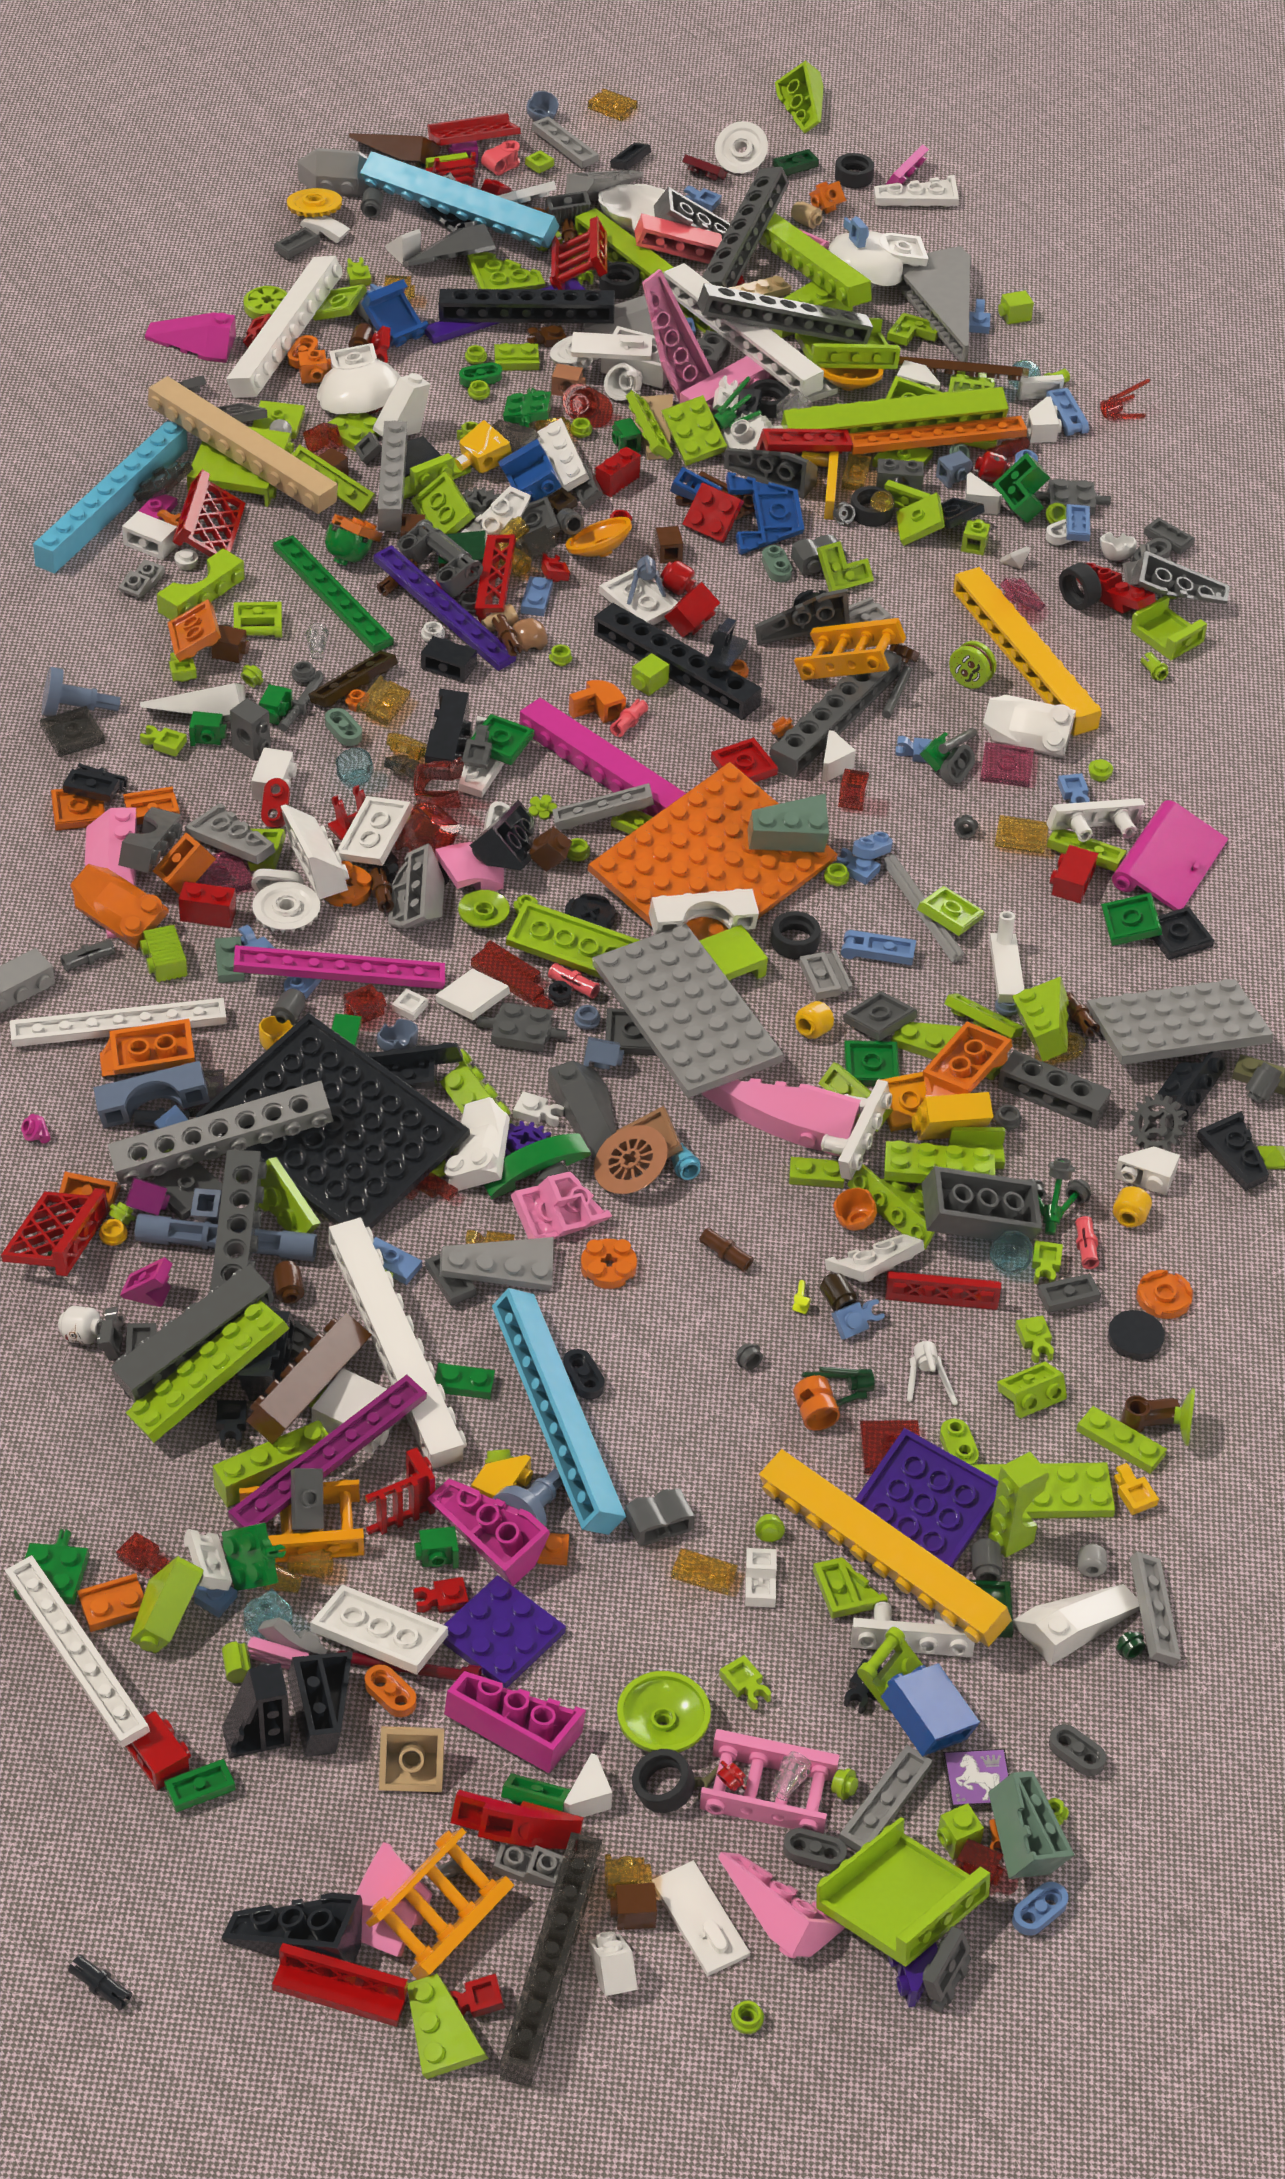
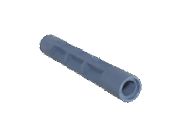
M139 1213L135 1224V1241L165 1245L172 1243L202 1247V1249L215 1248L218 1224H212L209 1221H205V1223L173 1219V1217ZM237 1229V1230H235L234 1232L240 1233V1232H243L244 1230H243V1229ZM255 1229V1236H258L259 1240L257 1254L314 1262L317 1251V1234Z

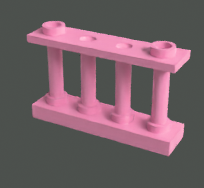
M716 1729L712 1756L720 1758L717 1773L723 1768L720 1764L722 1760L728 1766L732 1761L751 1764L746 1784L747 1788L745 1789L744 1796L725 1792L726 1785L716 1774L713 1789L702 1787L699 1809L706 1810L714 1815L725 1814L790 1829L804 1828L824 1834L827 1814L818 1812L824 1783L826 1780H833L838 1770L840 1755ZM765 1767L782 1771L775 1802L756 1799L762 1771ZM794 1774L812 1777L806 1809L787 1805Z

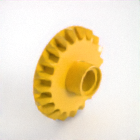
M322 188L300 190L287 198L288 210L293 214H297V216H304L305 218L329 216L330 213H336L342 205V197L337 192Z

